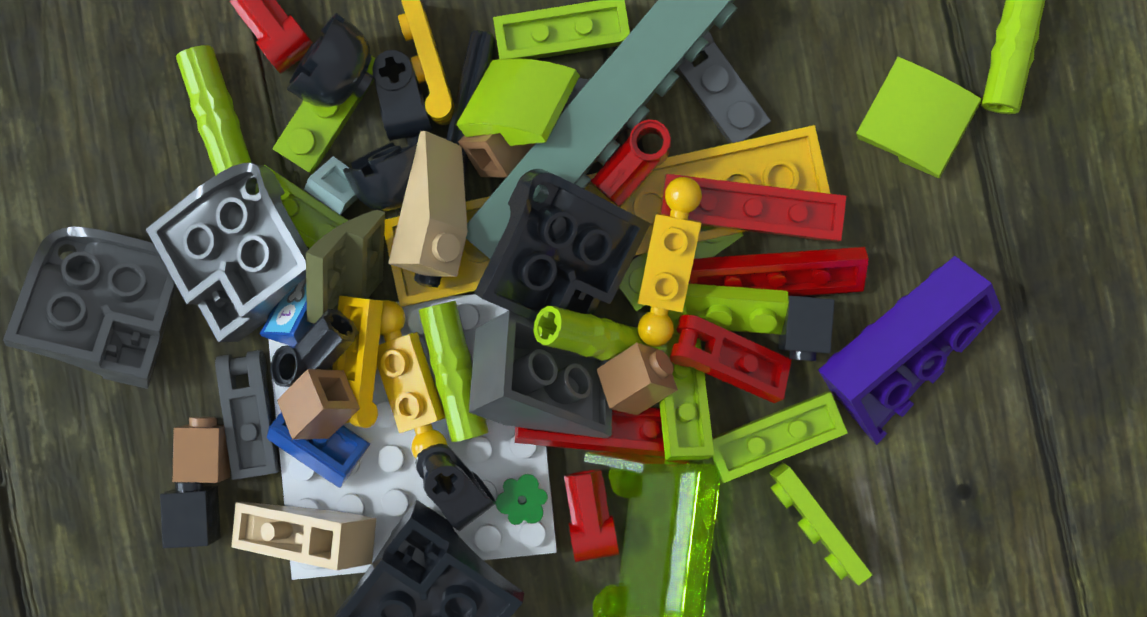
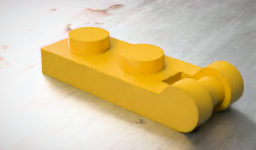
M401 0L405 13L398 15L400 27L406 41L414 40L418 53L417 56L411 57L413 69L418 82L426 81L430 92L425 101V109L435 123L448 125L451 121L454 102L424 5L421 0Z
M339 296L338 310L348 319L354 321L359 334L354 338L355 341L333 364V370H344L360 408L346 423L350 422L354 426L369 428L374 425L378 416L377 406L372 401L377 370L383 301Z

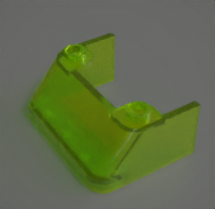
M585 452V462L610 467L609 480L613 492L617 496L629 498L619 584H611L604 587L595 597L593 617H704L720 486V476L716 466L692 460L666 461L665 457L616 452Z

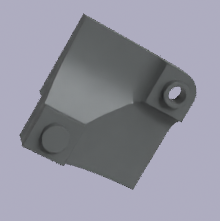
M242 163L220 172L195 189L146 228L186 304L199 306L218 342H239L264 324L269 317V313L279 301L306 278V252L308 248L283 206L281 196L285 192L272 170L259 164ZM257 183H258V188H259V192H258V193H256V190H255V187H256V184H257Z
M72 226L62 228L46 236L38 247L3 341L5 346L43 355L101 375L103 379L148 389L161 350V342L176 284L152 242L87 227ZM63 252H73L69 254L64 260L60 258V255Z

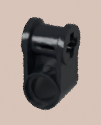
M387 50L379 54L374 60L372 75L380 101L379 107L383 125L389 141L420 134V131H433L431 117L425 109L426 99L409 58L396 50ZM398 65L402 71H405L399 74V82L393 83L389 77H385L392 73L391 66Z
M445 444L431 445L418 453L415 465L418 474L423 479V488L427 496L439 507L443 515L456 530L461 531L496 504V500L480 477L473 471L471 472L449 446Z

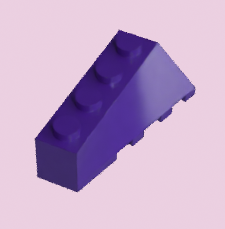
M954 256L942 267L935 269L912 292L900 298L894 307L875 323L868 325L857 338L841 351L833 354L827 363L818 369L832 394L876 445L887 435L882 428L895 413L903 417L914 405L909 398L925 381L929 380L933 384L942 375L948 355L953 350L962 353L1001 310L993 285Z

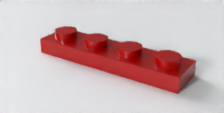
M674 174L665 175L660 214L670 215L671 212L665 200V191L668 184L678 177H688L698 183L702 192L699 206L689 213L688 219L701 221L703 226L839 242L842 239L847 197L845 195Z
M865 247L695 258L689 284L788 291V296L864 291L869 258Z
M650 407L638 415L612 410V434L608 438L515 427L514 443L665 457L660 408Z

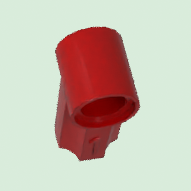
M230 0L235 11L257 37L256 43L280 74L301 60L313 43L293 16L286 14L277 0Z
M648 119L638 123L631 131L630 137L595 175L591 183L610 201L621 208L658 165L666 161L669 156L671 138L668 129L657 120ZM649 133L658 135L663 140L662 148L654 154L643 153L637 147L642 136Z
M601 469L585 470L564 475L572 521L569 523V530L575 562L619 555L613 516H609L605 482Z

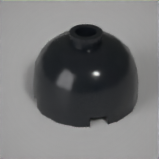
M336 12L321 30L325 36H320L315 44H311L289 81L291 84L287 87L288 91L300 99L320 107L329 108L341 105L351 95L359 99L373 79V75L367 72L372 59L368 41L355 25Z
M419 135L406 137L409 146L401 148L400 145L395 146L391 142L351 162L352 168L343 169V173L357 198L370 209L380 211L395 209L397 215H400Z

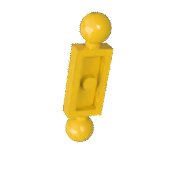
M678 177L668 184L665 191V200L671 209L670 215L656 213L638 299V304L651 306L650 312L642 316L638 323V334L645 344L653 347L665 345L673 336L674 325L668 316L669 310L683 313L700 232L701 221L688 219L690 212L699 206L702 192L698 183L688 177Z
M384 300L380 335L384 336L385 343L378 346L377 367L399 433L411 429L415 431L416 436L412 441L411 450L416 459L419 452L431 445H447L444 435L434 430L431 424L444 419L445 415L418 332L402 336L401 329L405 324L404 310L398 303Z

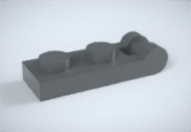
M708 31L703 38L709 43L701 52L706 60L694 67L692 63L685 59L676 70L728 143L744 141L769 124L771 120L717 47Z
M263 350L248 351L246 356L233 358L231 354L217 356L215 368L232 480L280 472L277 446L267 439L268 429L273 423L266 378L267 364ZM248 374L250 387L237 389L236 376Z

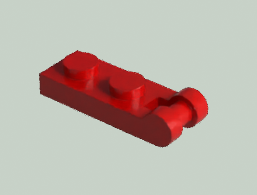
M681 315L679 317L676 330L680 336L678 343L672 346L671 362L679 366L695 368L769 402L776 403L784 400L792 359L694 315ZM697 339L706 342L704 351L696 347Z

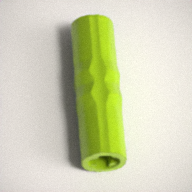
M1005 0L1001 22L996 30V43L991 51V65L981 103L984 109L1001 114L1019 113L1029 69L1034 60V48L1039 39V26L1045 0Z
M200 45L179 52L176 55V60L190 98L191 110L197 120L198 131L205 143L215 175L232 166L251 163L241 133L240 122L234 111L233 101L226 88L213 47L210 45Z
M456 301L420 309L419 314L430 354V363L435 375L436 388L441 398L451 442L487 434L489 431L486 419L469 413L472 360Z
M546 306L541 309L534 322V336L537 342L542 345L575 352L585 357H594L601 361L613 359L636 343L649 346L641 340L638 328L616 323L607 318H598L592 314H581L555 306Z

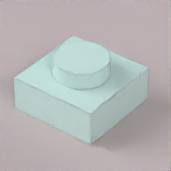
M333 156L308 178L304 190L341 215L358 198L343 173V169L349 167Z

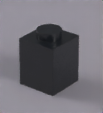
M788 296L789 305L782 333L779 335L778 349L790 350L789 359L816 361L817 352L830 353L834 299Z
M175 482L174 489L160 494L163 548L209 546L221 539L218 486L203 487V483Z

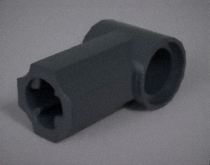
M327 309L295 346L286 345L278 348L272 357L270 368L275 384L280 387H290L307 369L333 370V364L355 341L354 338L359 334L354 321L344 316L340 310Z

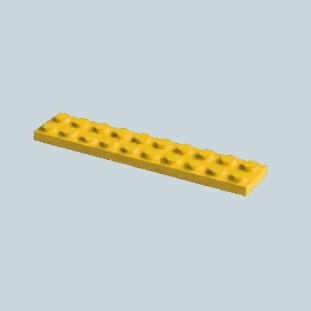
M815 125L667 157L666 161L658 165L621 208L651 223L635 256L647 254L649 250L656 213H661L666 174L830 194ZM597 173L589 174L587 176L593 179ZM591 182L585 188V190L614 204ZM489 197L466 202L467 223ZM400 216L385 219L384 235L389 258ZM700 227L697 242L748 231L716 228L701 232ZM466 239L457 277H441L438 287L422 286L415 282V272L391 265L400 306L405 307L475 292L490 259Z

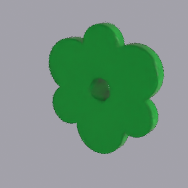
M524 474L519 477L518 481L513 478L505 480L503 483L504 492L500 493L496 498V508L499 512L508 514V520L513 525H519L523 520L534 524L543 517L544 510L542 505L546 503L548 495L545 490L538 489L539 482L534 475ZM520 496L526 497L527 501L525 503L519 502L518 498Z

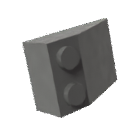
M507 311L475 329L469 413L506 426L598 438H608L611 436L612 409H609L597 372V368L609 360L601 361L594 357H585L575 352L544 346L537 342L534 336L535 321L511 311Z

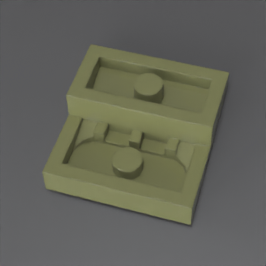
M374 210L339 225L319 239L306 252L308 322L315 324L327 309L338 310L339 296L368 299L382 282L385 212Z

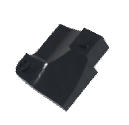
M543 169L530 170L519 179L507 203L511 211L509 222L474 294L483 300L533 321L536 320L537 314L541 309L546 306H555L581 314L594 315L600 301L611 304L651 223ZM539 185L540 192L535 198H533L535 189Z
M416 500L392 530L387 542L353 591L337 610L334 617H511L523 603L525 592L484 562L460 538L446 518Z

